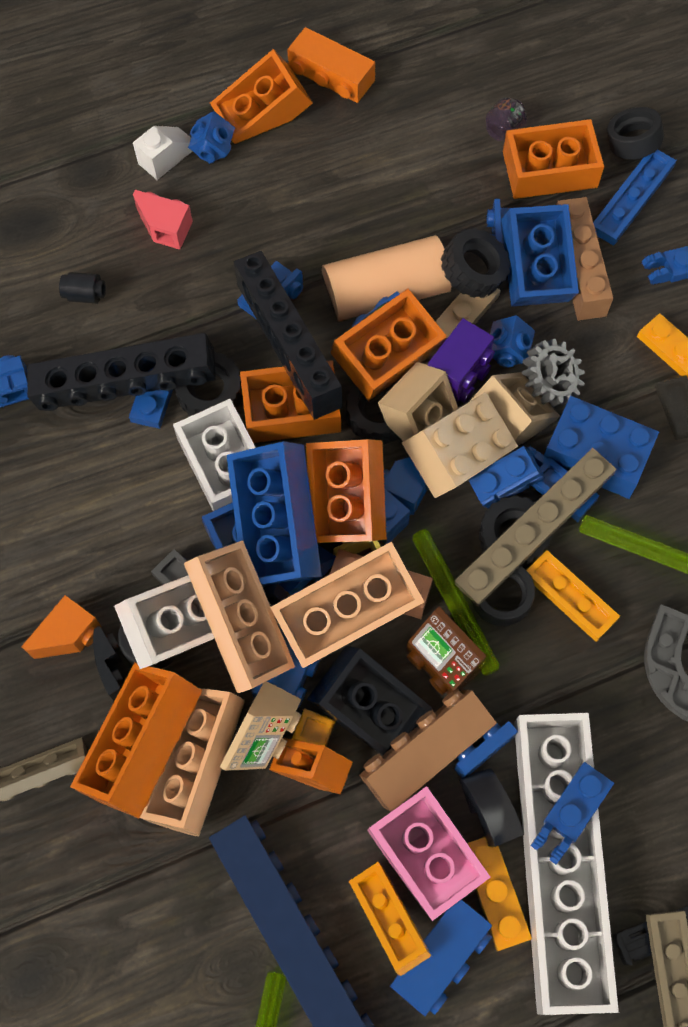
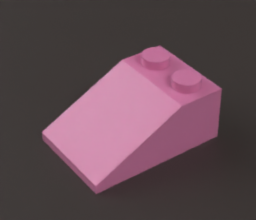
M427 786L367 830L431 921L490 878V875Z

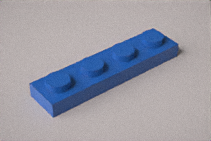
M658 149L644 157L593 222L597 236L614 246L672 171L677 160Z

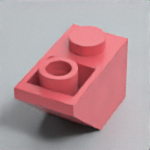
M135 190L133 197L137 211L153 242L181 249L193 222L189 205L177 199L170 200L159 197L152 192L145 193Z

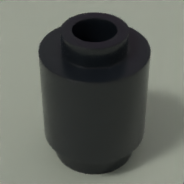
M69 272L68 275L63 274L61 276L59 292L61 298H66L69 302L98 304L100 298L105 297L106 284L104 280H101L99 274Z

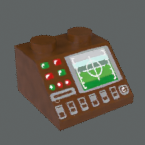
M440 607L428 617L407 643V651L409 652L407 658L418 670L423 668L432 677L429 679L430 683L442 695L445 692L449 694L457 689L462 690L481 672L487 657Z

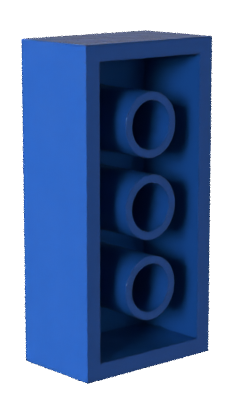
M283 441L228 454L227 463L238 542L243 540L262 587L276 583L283 584L322 577L304 445Z

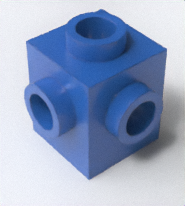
M213 111L196 121L190 132L192 137L188 148L209 164L220 158H225L231 150L230 143L235 127Z
M517 315L493 321L490 335L494 336L492 350L495 353L492 358L503 367H513L523 363V359L529 357L527 351L532 347L535 330Z

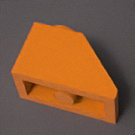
M64 595L21 647L34 659L81 652L85 646L89 647L93 644L94 629L102 626L93 615Z
M283 738L287 740V743L279 759L273 758L269 770L316 789L341 794L353 763L351 760L326 746Z

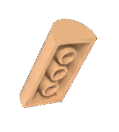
M434 235L322 265V275L338 322L355 318L362 314H368L383 297H390L396 291L402 293L409 288L417 300L451 292V283L444 276L445 273L441 267V256L444 253V247L438 236Z
M243 540L197 556L184 563L237 693L250 690L295 667Z
M391 541L270 608L302 668H305L424 603V600Z
M201 689L202 693L196 707L181 733L180 740L169 757L165 770L150 796L148 805L140 816L141 819L178 832L200 836L222 771L220 765L230 747L245 703L241 697L232 692Z

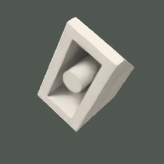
M153 126L133 142L138 164L156 180L193 152L188 148L191 137L179 127Z

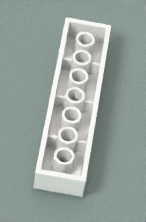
M589 713L519 715L514 723V727L518 731L515 740L522 829L524 832L523 842L537 1014L619 1013L598 809L576 842L571 843L557 865L550 861V857L554 848L563 839V836L555 830H551L542 848L535 850L530 846L545 824L543 820L581 764L586 762L594 768Z

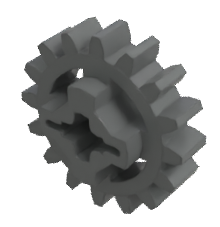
M551 339L549 341L544 340L527 351L529 357L523 359V363L528 369L522 371V375L529 377V381L525 386H532L534 388L533 398L540 395L541 404L544 405L550 402L551 406L555 407L560 404H566L570 396L577 397L580 395L578 388L584 386L585 383L579 379V376L584 375L585 371L578 368L582 360L574 359V348L567 351L566 342L563 341L557 344L556 339Z

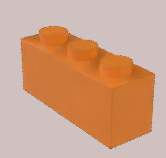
M306 27L287 49L288 64L294 73L303 75L315 81L319 86L326 87L338 93L341 97L356 103L361 100L375 81V61Z

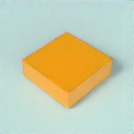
M304 708L291 740L327 746L336 721Z

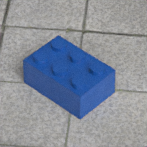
M569 204L509 208L501 222L504 248L508 252V259L511 263L508 275L511 307L569 302L579 293Z
M570 396L544 456L546 458L550 457L569 471L587 452L594 448L617 469L616 473L601 488L630 499L639 482L659 431Z

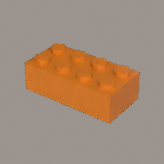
M134 662L70 787L99 803L140 818L144 808L149 803L150 796L160 776L165 770L175 745L181 738V733L196 707L202 690L175 672L151 666L139 669L138 664Z

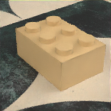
M486 392L402 442L434 498L458 487L518 447Z

